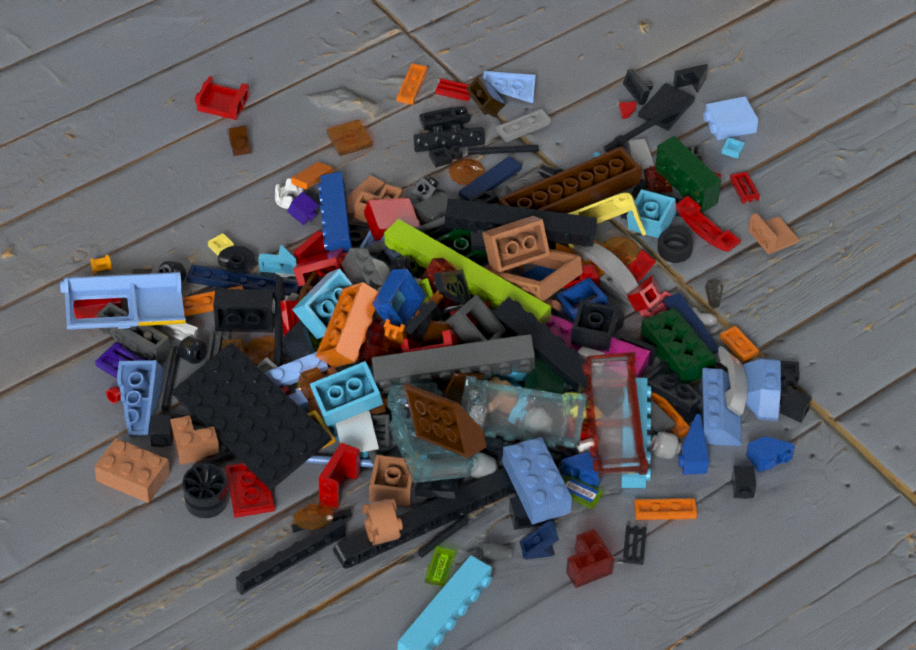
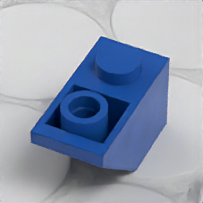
M764 436L748 443L746 456L759 473L764 470H770L778 464L789 462L793 458L795 446L793 443Z
M590 451L564 458L561 464V474L598 488L607 472L608 458Z

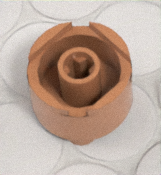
M384 499L364 504L362 507L363 514H367L364 524L370 542H373L372 545L397 540L401 537L400 530L403 529L400 517H396L395 511L397 508L394 499Z

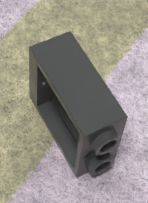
M477 295L467 301L446 320L466 344L487 341L466 316L468 312L491 337L489 340L502 339L501 335L506 331V328Z

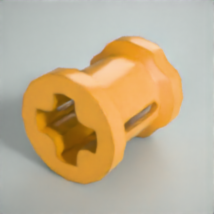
M108 254L98 259L90 258L93 275L99 271H112Z

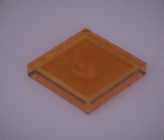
M360 120L326 129L327 135L339 156L373 147V142Z

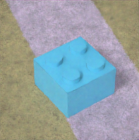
M641 189L635 202L646 235L659 238L660 234L669 228L676 215L675 198ZM629 211L627 214L628 230L641 233L633 211Z

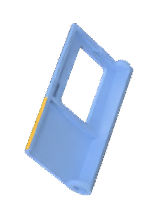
M180 272L64 278V281L60 282L61 293H65L67 330L113 327L123 329L132 326L186 323L181 294ZM128 299V316L74 318V300Z

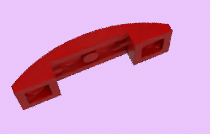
M689 196L676 204L678 213L688 226L712 246L729 252L741 243V240L729 230L723 232L700 212L701 206Z

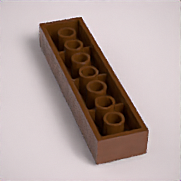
M619 147L499 198V205L568 214L640 184L642 168L622 147Z

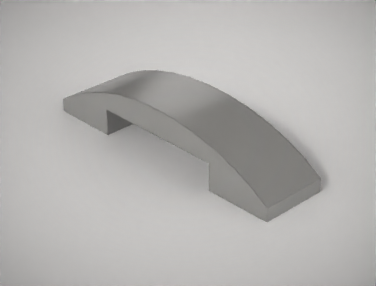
M594 242L593 247L581 245L573 247L572 250L578 256H581L585 262L590 259L614 280L612 285L625 297L639 286L628 268L603 246Z
M719 347L720 363L728 368L731 389L725 392L727 408L741 416L745 409L748 393L746 372L737 357L723 347Z

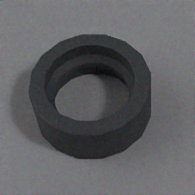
M671 228L660 234L657 252L661 258L671 263L684 262L690 258L693 250V238L687 231ZM677 241L686 247L680 250H673L665 244Z

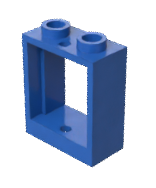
M395 269L389 274L372 305L384 321L388 319L391 325L400 327L403 324L406 328V323L411 317L416 315L426 295L408 269ZM399 289L405 297V301L398 313H396L390 302Z
M589 277L556 295L559 303L562 304V310L573 323L578 307L573 309L572 306L579 303L580 300L583 301L595 295L596 298L588 302L610 306L607 297Z

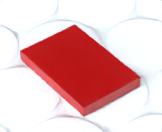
M242 463L225 466L234 518L275 511L272 491L264 486Z

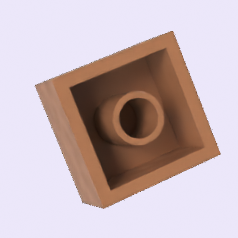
M376 455L369 485V502L394 499L396 505L410 507L416 479V460Z

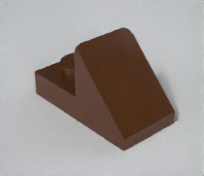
M247 126L228 128L227 134L233 156L250 154L251 147L247 137Z

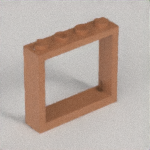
M549 249L550 256L529 262L530 264L556 270L542 281L508 274L517 267L502 272L491 269L489 264L484 267L542 302L583 273L581 256Z

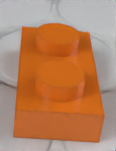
M736 326L720 333V339L742 363L758 356L759 350Z

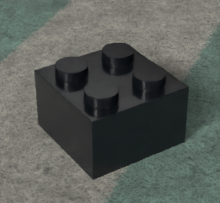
M580 300L572 328L571 344L609 352L617 325L619 308Z

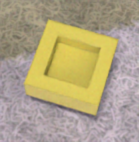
M223 233L208 241V247L217 256L223 249L234 246V243Z

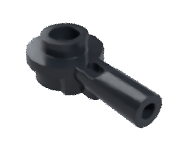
M545 443L549 452L561 454L562 459L579 455L578 448L572 444H564L563 447H557Z

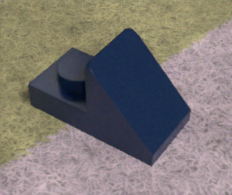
M549 520L520 541L524 559L555 555L552 544L557 542L559 538L554 522Z

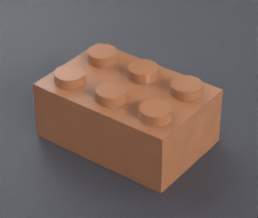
M527 217L482 232L490 268L497 272L550 256L543 219L538 217Z
M118 438L114 439L94 466L97 482L147 503H150L170 475L168 459Z

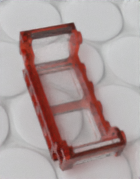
M635 352L591 355L586 357V363H582L583 375H586V389H583L584 401L588 400V408H585L586 420H590V427H587L588 439H592L593 445L589 446L590 458H594L593 471L597 473L598 478L637 473L639 475H646L648 472V460L645 459L646 453L644 452L636 385Z

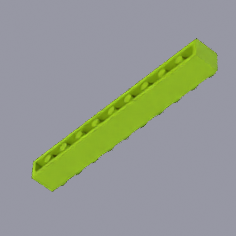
M397 219L384 232L385 245L389 249L397 251L402 256H410L417 265L428 269L433 274L463 269L470 294L473 296L477 295L482 302L488 301L489 306L494 310L510 297L513 301L517 300L526 312L533 313L537 321L542 325L551 319V306L400 219Z

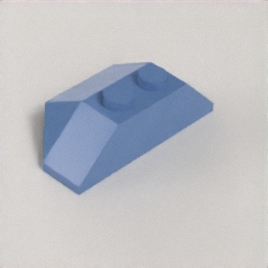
M758 357L742 364L748 383L746 406L755 413L754 415L757 419L778 421L781 393V361L775 358Z

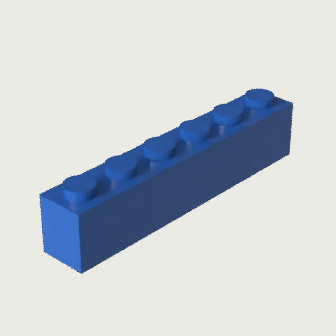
M342 171L321 175V183H318V188L320 192L319 198L325 250L333 251L343 248L344 253H348L350 248H352L346 187Z

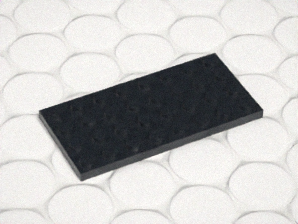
M232 342L171 391L173 396L206 428L214 426L217 439L270 491L332 440L331 436Z

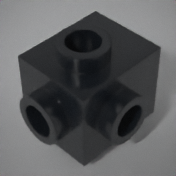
M421 177L412 190L417 195L416 199L420 202L439 192L445 193L438 186L439 182L432 177L429 179Z

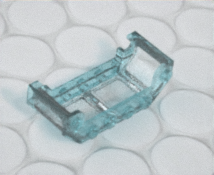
M466 376L461 406L483 429L486 437L496 438V435L504 436V440L516 441V439L528 441L542 437L546 447L555 448L556 445L568 448L580 446L585 408L588 400L586 394L577 393V396L569 393L567 395L489 383L487 380L480 381L476 380L477 377Z
M436 382L410 384L443 397L442 390L438 388ZM390 386L387 399L388 409L390 408L392 411L390 430L413 482L419 483L469 477L471 469L474 467L473 456L466 458L417 438L412 417L410 416V419L406 418L407 411L404 408L407 398L404 386Z

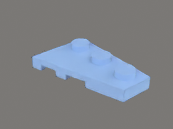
M484 71L483 79L490 82L496 92L533 103L536 75Z

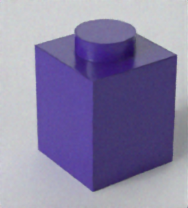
M301 192L291 202L287 212L304 226L308 221L312 222L318 215L316 211L319 205L304 192Z

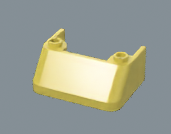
M620 193L568 213L597 218L596 224L633 211L642 235H646L634 197L629 193ZM569 244V246L573 249L576 244Z

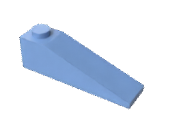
M157 360L119 361L117 383L121 392L120 397L124 406L129 436H149L150 418L151 415H155L164 373L163 367Z

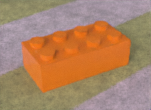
M364 282L342 289L315 357L333 368L353 363L357 360L360 346L366 339L367 328L373 321L372 316L376 309L372 303L378 295V291Z

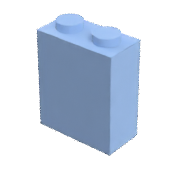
M745 96L706 104V109L703 113L704 121L708 123L710 132L714 134L717 140L757 132L759 119Z

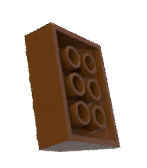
M408 383L403 385L417 438L466 458L472 457L487 447L483 429L459 403Z

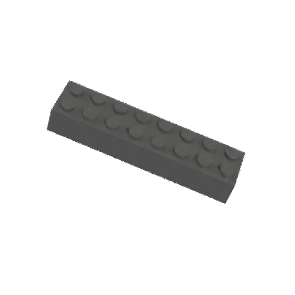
M529 334L372 357L374 379L379 392L390 393L393 392V389L401 388V390H404L403 385L405 383L413 386L421 385V387H430L434 383L449 384L453 373H482L483 379L490 378L496 374L507 376L516 371L527 373L532 371L531 369H535V356L532 337Z

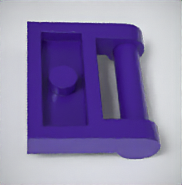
M115 342L95 361L96 367L117 378L119 361H127L118 354L130 361H148V359L135 355L123 348V345L119 342Z

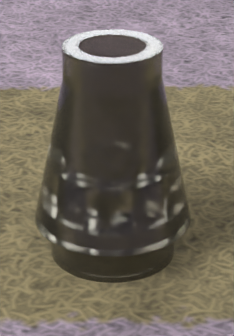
M708 280L705 285V291L709 307L718 308L720 307L723 285L720 280Z

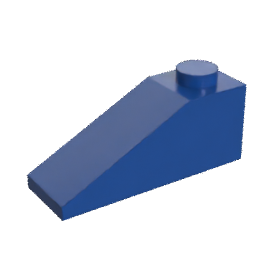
M696 414L683 443L681 455H678V466L682 467L683 475L707 474L709 458L700 414Z

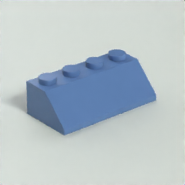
M702 369L700 382L702 397L701 422L705 443L741 446V416L727 408L725 392L731 389L729 374L723 369Z

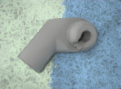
M696 307L692 308L704 326L716 324L717 318L715 315L700 313Z

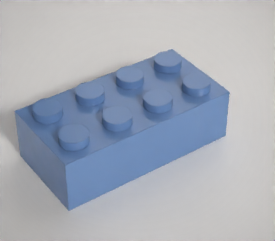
M542 437L503 447L502 463L532 524L571 513L572 497Z

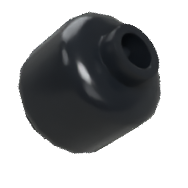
M402 256L393 260L390 264V273L395 269H408L413 278L417 275V264L410 256Z
M164 261L159 266L157 272H180L181 283L186 278L184 266L177 261Z
M188 336L180 342L178 354L180 358L187 362L198 364L205 359L207 346L203 341L193 336Z

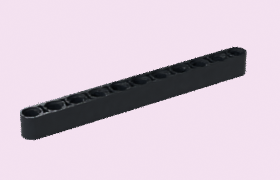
M503 468L459 488L455 499L439 497L397 516V518L400 517L403 529L400 530L401 537L399 539L372 545L373 542H370L365 530L336 544L333 548V553L343 568H351L514 494L516 490L506 469Z

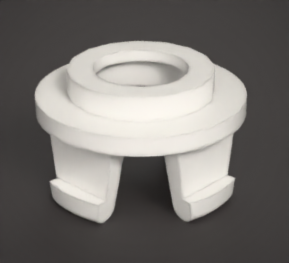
M287 178L286 186L280 188V185L276 184L275 202L278 206L288 209L293 201V197L296 198L301 192H304V189L293 185L291 178Z

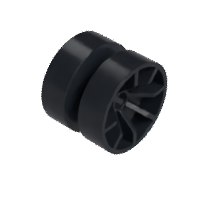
M209 463L197 464L191 467L185 473L182 482L187 510L198 518H212L219 515L226 508L228 502L224 472L219 467Z

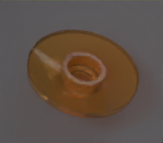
M459 159L449 167L450 178L461 185H468L485 173L483 165L474 159Z
M625 237L610 238L602 245L624 265L634 262L639 254L637 244Z
M321 503L302 506L294 513L293 520L300 528L318 529L328 525L334 519V510L330 506Z

